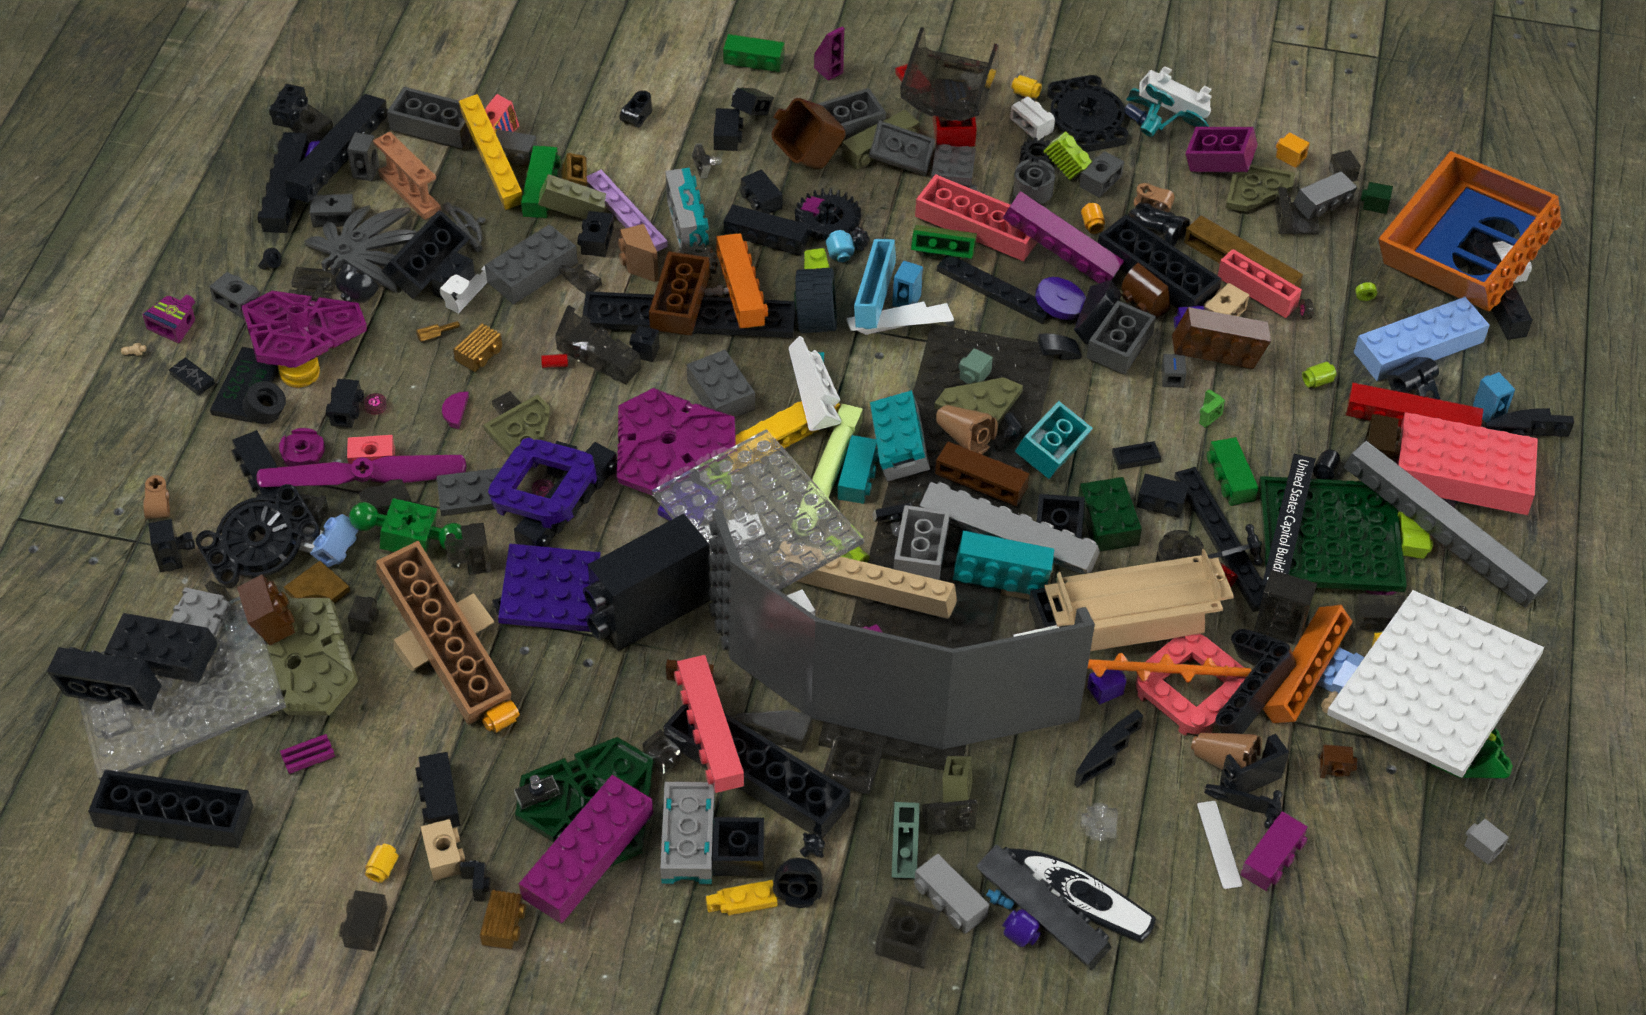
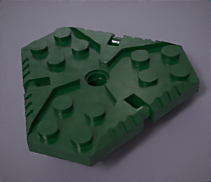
M615 737L575 753L574 760L567 762L563 758L521 775L518 798L522 809L517 800L515 818L527 827L534 829L537 833L542 834L545 838L555 842L611 775L650 797L654 759L619 737ZM579 769L578 772L572 773L573 770ZM552 776H553V778H554V780H555V782H556V784H557V787H558V789H559L560 795H559L557 789H555L556 787H555V784H554V782H553V780H552ZM533 781H540L544 786V794L540 798H533L529 793V785ZM646 824L611 866L643 853Z

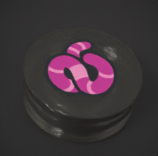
M1309 298L1300 299L1298 313L1301 320H1309L1313 316L1314 306Z

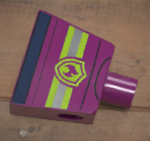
M187 294L181 300L172 296H166L142 314L146 329L179 344L195 322L192 308L195 304L194 299Z

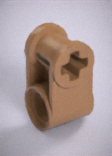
M1141 183L1137 186V197L1134 199L1133 204L1136 207L1143 200V203H1149L1155 208L1170 212L1175 195L1168 189L1155 187L1148 183Z
M151 476L145 482V499L143 502L145 519L170 517L169 492L166 489V481L162 476Z

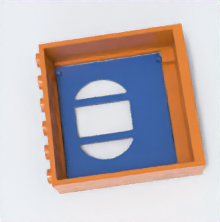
M1450 151L1379 237L1383 262L1394 269L1460 299L1466 297L1471 304L1490 312L1494 306L1499 304L1500 298L1506 290L1511 289L1518 275L1523 274L1530 260L1535 259L1542 245L1547 244L1554 230L1560 227L1562 219L1559 198L1555 194ZM1492 219L1510 222L1518 229L1520 238L1515 239L1485 226L1481 222ZM1473 229L1513 246L1498 265L1458 248ZM1453 255L1460 256L1493 272L1485 275L1464 273L1454 264Z

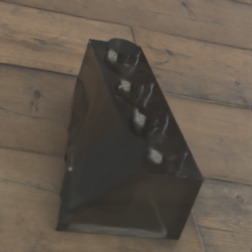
M568 305L555 334L557 350L562 354L575 358L580 363L594 368L598 372L610 376L615 381L627 384L641 369L640 354L619 339L614 341L608 334V331L602 327L598 330L590 324L591 320L585 315L582 317L574 313L575 308Z

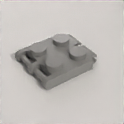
M184 588L179 604L173 608L174 613L170 621L208 627L215 637L222 625L220 619H225L232 605L223 595Z

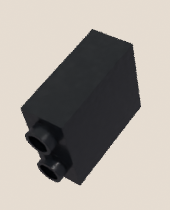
M684 513L588 564L590 585L583 588V594L589 607L592 609V613L586 616V622L591 633L598 641L607 637L616 650L620 651L711 601L709 596V587H711L709 580V571H711L709 563L710 546L708 541Z

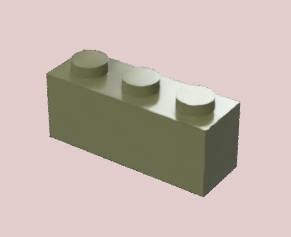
M548 174L540 190L538 205L586 219L588 211L602 212L604 210L606 193Z

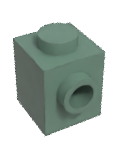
M974 348L959 364L960 379L968 384L984 381L991 372L993 357Z

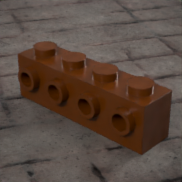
M951 442L946 443L938 456L935 474L1015 506L1018 505L1028 488L1030 474L1022 469L1009 466L1001 461L986 457L981 453L971 451Z

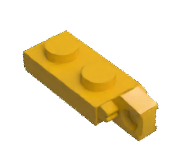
M773 880L719 890L716 894L706 896L708 912L721 910V913H728L729 916L778 906V901L772 889Z

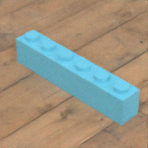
M874 239L854 305L855 326L857 328L871 329L878 326L896 263L895 240Z

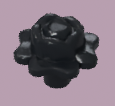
M856 226L855 230L852 231V241L856 250L864 251L869 242V236L867 231Z
M804 832V847L800 849L801 855L806 858L812 854L823 858L825 841L818 834Z

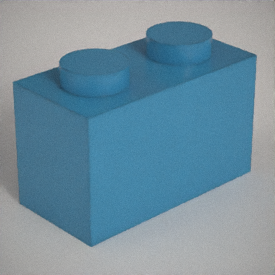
M903 260L894 276L893 307H901L918 302L921 297L923 266Z
M1500 372L1491 376L1487 375L1480 381L1473 407L1483 408L1482 420L1487 424V422L1494 418L1507 414L1515 389Z

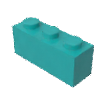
M851 435L838 484V500L864 504L866 495L870 496L872 489L870 478H875L876 466H874V463L879 462L876 439Z

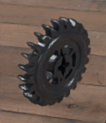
M823 188L821 189V195H818L816 190L813 191V197L823 199L819 207H816L819 209V213L815 217H813V212L801 209L804 202H806L803 197H801L800 203H797L795 209V221L808 224L809 236L815 235L816 239L823 237V240H827L830 233L836 230H843L850 234V232L855 230L856 226L860 225L861 207H858V201L854 202L853 196L847 200V192H845L844 196L840 197L839 189L835 195L832 193V188H830L828 194H825ZM807 193L806 198L808 197L811 199L809 193Z

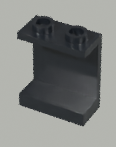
M1275 733L1267 737L1261 760L1242 769L1231 754L1226 755L1219 781L1220 786L1250 793L1281 779L1289 755L1288 749Z

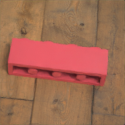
M1234 249L1221 259L1218 276L1222 278V281L1239 288L1249 294V297L1284 318H1287L1298 307L1302 289Z

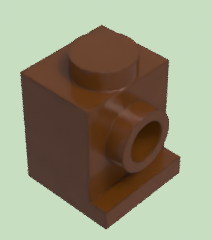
M1323 744L1319 757L1320 778H1325L1326 774L1336 777L1349 776L1351 771H1356L1357 757H1353V747Z

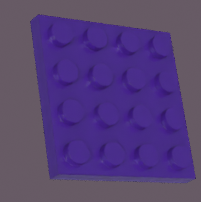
M509 544L498 623L591 632L586 622V616L592 613V609L584 597L583 588L590 585L588 564L599 559L601 552Z

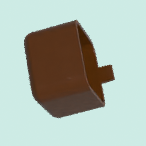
M795 98L786 110L779 108L773 118L779 121L773 128L771 136L776 145L794 163L813 169H822L838 149L846 133L844 127L822 105L802 98Z

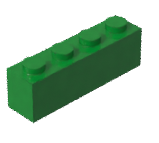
M533 146L521 201L523 217L547 218L548 211L552 210L538 205L540 190L547 175L559 177L557 167H561V155H558L557 147Z

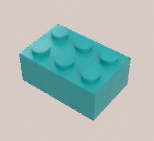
M1058 401L1023 438L1015 452L1050 479L1084 442L1093 428Z

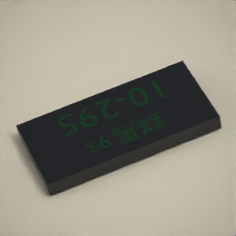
M242 347L210 408L211 415L252 423L253 421L250 420L243 410V399L250 386L260 381L272 383L279 370L278 365L257 362L253 348ZM264 399L257 400L262 404Z

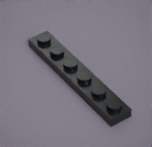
M946 255L937 265V272L1041 324L1050 316L1038 304L1035 296L955 256Z

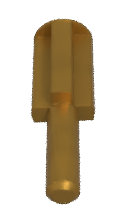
M456 321L442 326L434 324L416 330L417 337L420 342L439 337L441 332L460 327V323Z

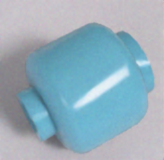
M836 230L830 233L826 240L830 258L838 260V262L848 261L855 252L851 235L843 230Z

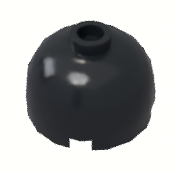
M344 264L338 272L335 282L337 290L341 293L340 298L344 301L365 303L370 300L377 292L378 284L365 273L362 275L356 272L357 268Z
M801 857L790 858L777 869L772 889L778 899L780 896L785 900V904L790 907H810L814 904V901L822 896L824 878L820 868L813 861Z

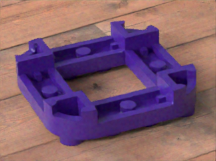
M525 438L514 449L490 484L488 493L492 505L497 510V513L502 516L506 512L532 518L541 521L544 528H552L551 524L560 523L564 520L569 522L574 517L572 513L573 508L588 485L596 483L597 475L593 457L591 454L543 440ZM539 464L568 471L551 499L516 490L531 467L537 468Z

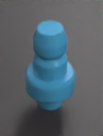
M989 889L986 896L991 898L990 903L994 905L997 903L1011 910L1014 905L1011 899L1002 895V892L998 889L995 892Z

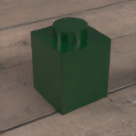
M1369 182L1367 189H1363L1360 201H1364L1363 210L1387 214L1393 186Z

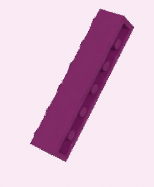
M1021 191L1002 218L1097 283L1112 280L1124 261Z

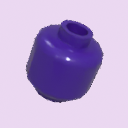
M1024 909L1013 910L1002 924L1005 928L1004 936L1018 947H1024L1028 943L1033 945L1041 935L1037 931L1040 926L1039 921Z

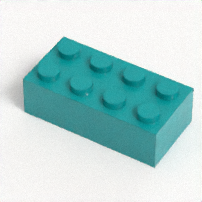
M963 531L956 557L953 580L1030 595L1031 590L1045 588V585L1048 584L1052 572L1055 548Z

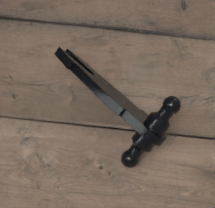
M1247 524L1245 530L1248 533V544L1207 556L1209 559L1249 549L1250 553L1254 556V563L1260 566L1263 563L1260 555L1262 541H1259L1258 535L1255 534L1254 526Z
M1206 784L1205 794L1237 807L1265 814L1267 819L1264 822V827L1266 829L1272 826L1274 820L1282 812L1280 799L1283 794L1280 790L1274 791L1273 799L1262 795L1259 797L1246 792L1224 788L1220 785Z

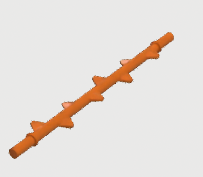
M1118 653L1114 661L1089 659L1087 668L1092 669L1099 678L1103 676L1106 670L1136 671L1141 681H1146L1151 672L1181 674L1186 682H1191L1194 675L1224 676V678L1228 676L1247 677L1252 671L1251 668L1228 667V665L1224 667L1216 666L1211 658H1207L1203 665L1174 664L1169 654H1164L1159 663L1130 662L1123 653Z

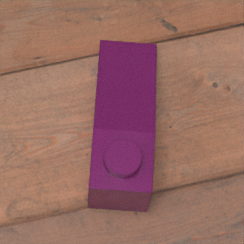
M844 27L826 34L814 53V69L828 81L843 73Z

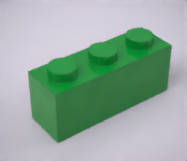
M728 34L723 48V64L780 72L785 58V42Z
M916 225L913 229L911 250L972 259L975 252L977 233Z
M1237 438L1211 441L1210 449L1207 451V460L1214 468L1216 481H1219L1221 484L1223 497L1227 498L1230 506L1254 502L1258 492V485Z

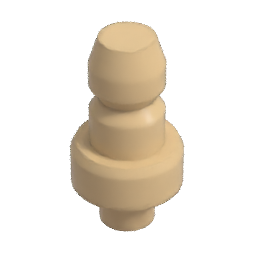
M134 343L133 346L121 348L122 355L134 354L140 356L143 352H146L147 348L145 345H141V343Z
M1333 691L1328 698L1323 700L1321 707L1324 713L1328 712V708L1339 694L1338 692Z

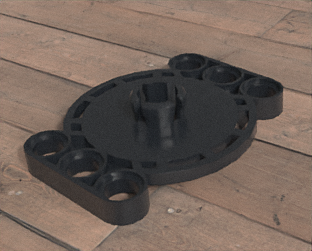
M1097 75L1054 81L1048 85L1047 96L1052 100L1050 113L1055 118V125L1063 132L1066 131L1069 135L1074 136L1076 143L1079 141L1085 142V145L1077 144L1085 152L1122 146L1127 143L1128 139L1127 129L1121 127L1125 116L1124 105L1113 92L1101 87L1102 79ZM1088 83H1096L1097 85L1091 86ZM1077 86L1079 89H1072L1070 87ZM1057 89V90H1060L1061 92L1056 93V92H1053V91H1051V90ZM1119 134V135H1122V136H1124V137H1123V138H1117V137H1115L1114 135ZM1096 138H1103L1105 141H1097Z
M285 484L278 489L276 499L272 497H256L235 505L221 519L216 533L204 530L197 535L196 545L220 585L224 588H232L239 582L240 575L256 578L262 574L265 577L282 570L296 556L301 546V541H314L320 535V528L297 489L291 484ZM285 492H294V496L290 500L282 499ZM298 508L304 509V514L301 517H293L294 510ZM312 525L315 527L312 534H303L306 526ZM255 531H258L260 535H265L261 541L254 542L256 538ZM204 538H213V542L211 545H201L202 540ZM294 547L290 555L286 558L291 548ZM215 555H223V560L220 563H212V558ZM279 562H281V563H280L279 565H277L276 567L269 569L270 567L275 566L276 564H278ZM251 570H264L261 572H250ZM232 572L234 575L230 581H222L223 574Z

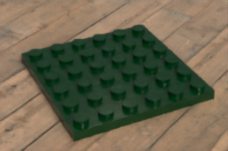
M1260 476L1259 479L1265 569L1288 477ZM1311 479L1286 586L1406 592L1407 583L1397 508L1362 481Z

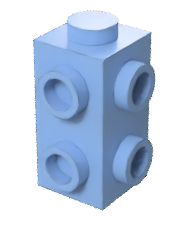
M344 514L335 518H329L323 526L325 530L313 543L314 548L310 554L327 567L343 562L347 554L345 552L348 547L357 539L355 535L358 530L351 525L349 517Z

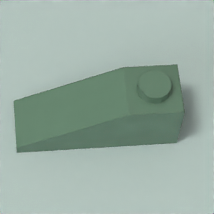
M894 802L892 878H915L918 857L919 803Z

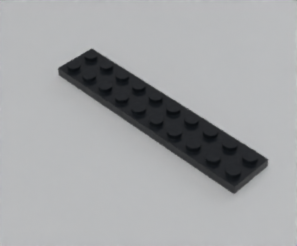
M586 291L581 321L582 328L634 331L637 330L638 325L650 328L649 310L654 294ZM703 297L693 333L793 338L796 301L764 300V304H767L768 317H765V326L739 328L730 298Z

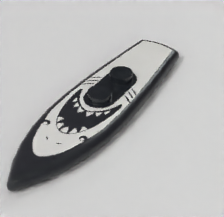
M1008 848L1016 855L1015 861L1020 865L1026 863L1035 872L1033 876L1038 881L1044 879L1052 886L1053 890L1051 892L1057 897L1060 895L1064 896L1072 904L1070 909L1076 914L1081 911L1091 922L1139 943L1143 942L1153 931L1156 923L1154 915L1087 871L1053 855L1027 849Z

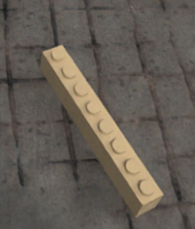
M783 543L775 558L779 577L947 619L950 618L957 603L955 584L787 543Z

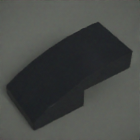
M1057 334L1038 335L1037 341L1042 355L1059 354L1061 360L1081 359L1082 355L1076 340Z

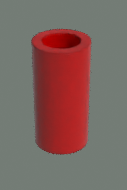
M567 354L541 355L542 368L568 367Z

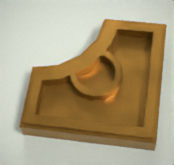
M318 561L284 586V590L291 598H330L335 603L350 592V587L326 565Z

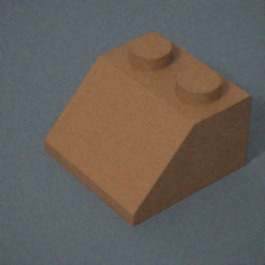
M640 224L621 229V238L618 239L619 248L622 251L619 254L621 265H625L630 274L653 282L659 281L657 251L645 225Z

